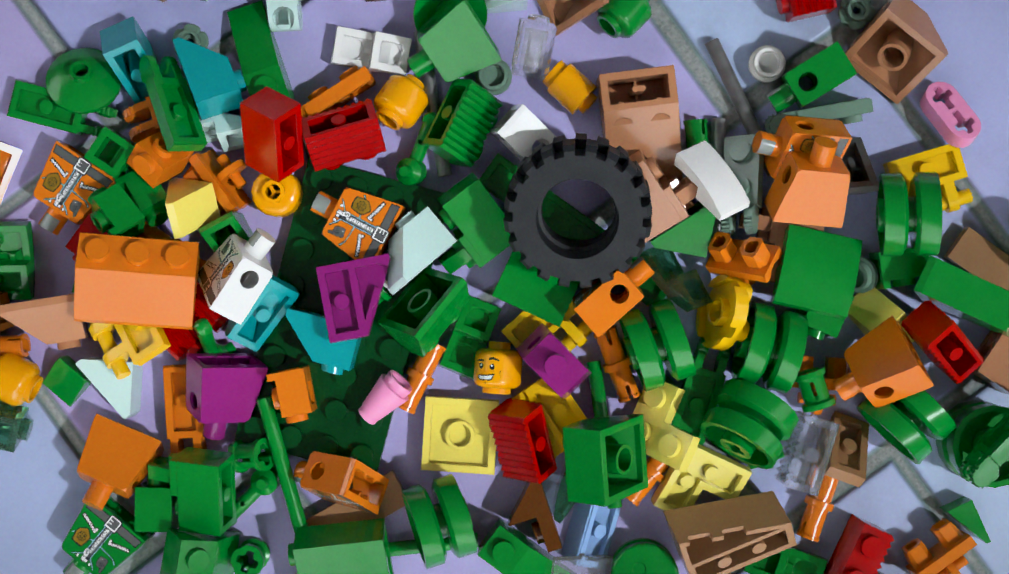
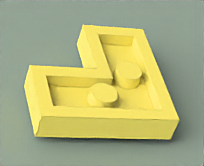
M665 381L664 386L647 392L643 389L632 414H643L646 455L677 471L686 473L700 438L671 425L686 390Z
M698 444L686 473L669 467L664 475L665 478L657 487L651 501L655 507L665 511L694 505L702 490H706L723 499L736 498L740 495L752 475V471L747 466Z

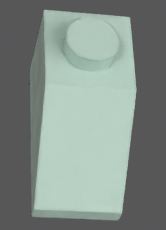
M428 206L417 215L411 210L395 224L398 231L388 240V253L391 260L388 268V291L392 295L457 241Z

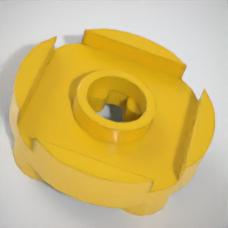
M718 275L707 285L713 288L709 296H701L696 313V332L699 337H704L705 342L702 344L705 347L723 351L732 347L736 341L743 342L748 336L750 327L747 316L753 290L750 284L742 282L739 278Z

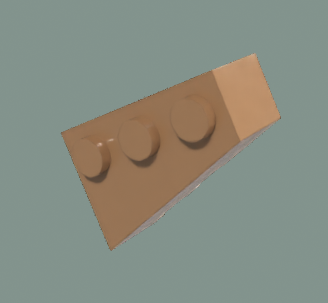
M773 491L663 511L678 555L687 574H728L797 545L792 524Z

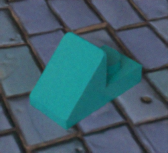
M272 275V278L241 325L230 319L228 320L225 331L226 337L257 352L284 317L287 308H290L300 295L297 288Z

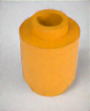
M562 60L553 67L542 81L548 87L547 92L572 115L578 110L584 114L598 98L593 94L597 86L574 65H567Z

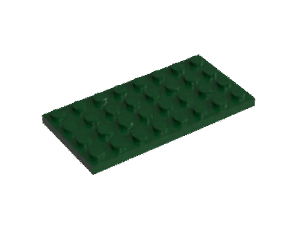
M309 157L302 182V202L294 212L277 278L296 287L300 293L291 307L325 315L316 267L354 260L322 235L328 219L310 210L313 201L320 191L339 200L344 189L348 187L402 205L407 208L403 216L411 210L417 215L428 206L443 225L444 220L438 214L443 207L437 198L444 193L417 185H404L395 179L342 165L334 170L323 169L315 172ZM388 245L383 254L388 253ZM433 261L431 264H429L427 267H428V268H432L434 261ZM412 280L394 295L391 294L392 299L389 302L384 300L377 307L370 335L361 338L354 368L350 371L344 370L343 375L322 371V364L311 360L285 315L260 347L256 357L268 367L267 374L307 365L310 367L317 409L312 413H308L309 419L287 424L286 418H282L281 410H275L287 454L309 459L310 454L317 451L359 460L378 472L394 410L372 425L361 417L358 409L362 406V403L381 374H387L390 370H394L404 376L410 352L405 350L378 321ZM265 377L257 399L265 396H271L272 399V388L276 387L275 381L267 382V377ZM257 401L250 419L246 422H239L234 440L250 443L259 438H267Z

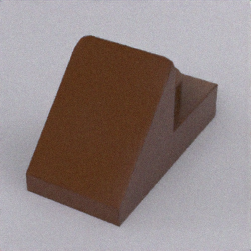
M527 482L508 518V526L537 517V521L531 523L537 543L545 542L548 553L561 549V539L542 483Z

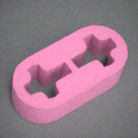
M939 81L927 87L920 100V107L943 139L949 145L957 148H964L973 143L980 133L981 122L958 91L951 84ZM933 98H935L936 100L943 99L945 100V104L942 101L936 103L933 100ZM955 126H957L958 128L965 127V128H967L968 131H967V132H966L965 130H960V131H958V130H956Z

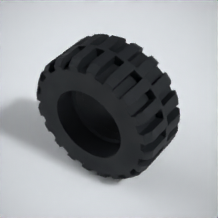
M576 133L573 139H566L565 135L554 137L551 144L545 145L541 143L533 149L532 155L529 157L525 156L518 165L515 175L512 176L505 198L504 228L510 234L508 242L513 252L519 251L521 253L520 262L527 269L535 266L538 269L537 276L541 279L548 281L550 276L558 278L559 286L569 287L570 281H580V288L592 287V280L600 278L603 284L613 280L614 272L617 269L624 273L632 266V258L634 256L640 257L645 249V238L650 237L652 228L651 215H653L648 182L643 177L642 169L637 161H632L629 158L628 152L620 145L614 148L609 145V139L598 136L597 140L587 139V134ZM583 179L603 187L611 195L614 202L615 214L611 225L601 234L585 240L568 239L555 233L547 225L542 215L544 197L553 186L567 180Z

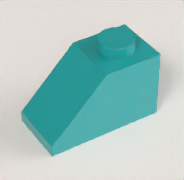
M134 16L101 30L100 39L102 55L134 103L137 104L145 101L146 97L149 96L146 84L142 82L141 73H139L141 57L143 55L153 56L158 65L159 61L152 45Z
M180 37L172 39L201 120L240 108V102L243 101L241 92L247 91L241 70L233 71L227 56Z
M296 307L287 308L285 316L311 360L322 364V371L343 375L344 370L350 371L354 368L361 338L331 344L325 315Z

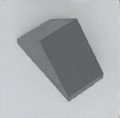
M861 137L852 138L842 158L850 172L848 195L878 191L879 183Z

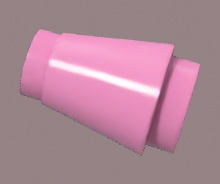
M390 370L387 374H381L362 403V406L358 409V412L365 421L374 425L378 420H381L408 401V395L412 392V387L401 374L394 370Z

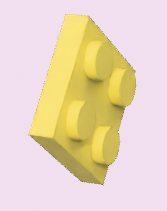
M426 395L421 470L494 475L496 445L494 443L496 439L493 438L494 433L491 432L489 427L488 414L499 406V400Z

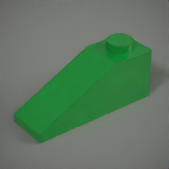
M261 0L228 11L232 34L249 95L251 96L267 86L296 101L274 33L269 27L268 15L263 1Z
M499 517L478 547V556L502 574H577L515 527L508 526V522Z

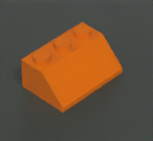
M80 233L75 263L74 321L193 330L200 263L199 242Z

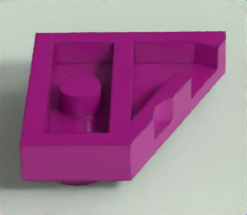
M389 253L316 267L331 344L370 335L391 261Z

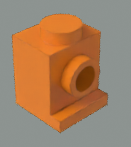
M159 131L136 143L126 163L152 188H155L182 173L194 151L168 152L162 133Z
M309 365L275 371L266 375L267 382L275 381L276 387L272 388L273 405L275 410H281L282 418H286V423L290 424L308 420V413H312L317 409Z

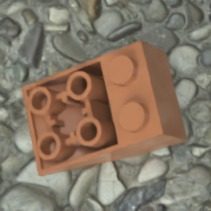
M674 65L599 74L596 86L603 138L609 139V145L614 148L620 145L628 152L629 156L638 150L642 151L646 159L653 156L661 168L663 176L666 175L668 179L675 176L679 181L683 179L682 171L674 165L676 153L681 152L679 101Z

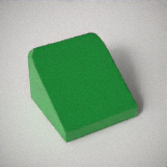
M66 355L57 359L44 379L43 384L71 407L90 386L91 381L76 366V362Z

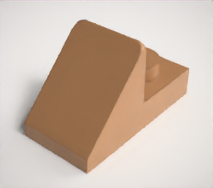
M834 411L816 458V464L825 466L824 475L860 488L866 480L869 423Z

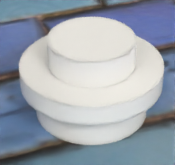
M771 45L757 48L750 55L748 61L751 75L756 80L764 83L777 80L783 74L786 67L783 53Z

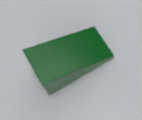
M963 496L939 507L978 539L985 543L991 542L971 499Z

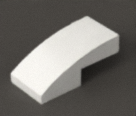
M337 26L330 64L350 68L357 66L359 69L366 66L369 71L405 76L412 39L377 31L370 33Z
M706 140L676 153L674 165L698 187L696 199L719 221L749 207L750 200L739 180L723 158Z

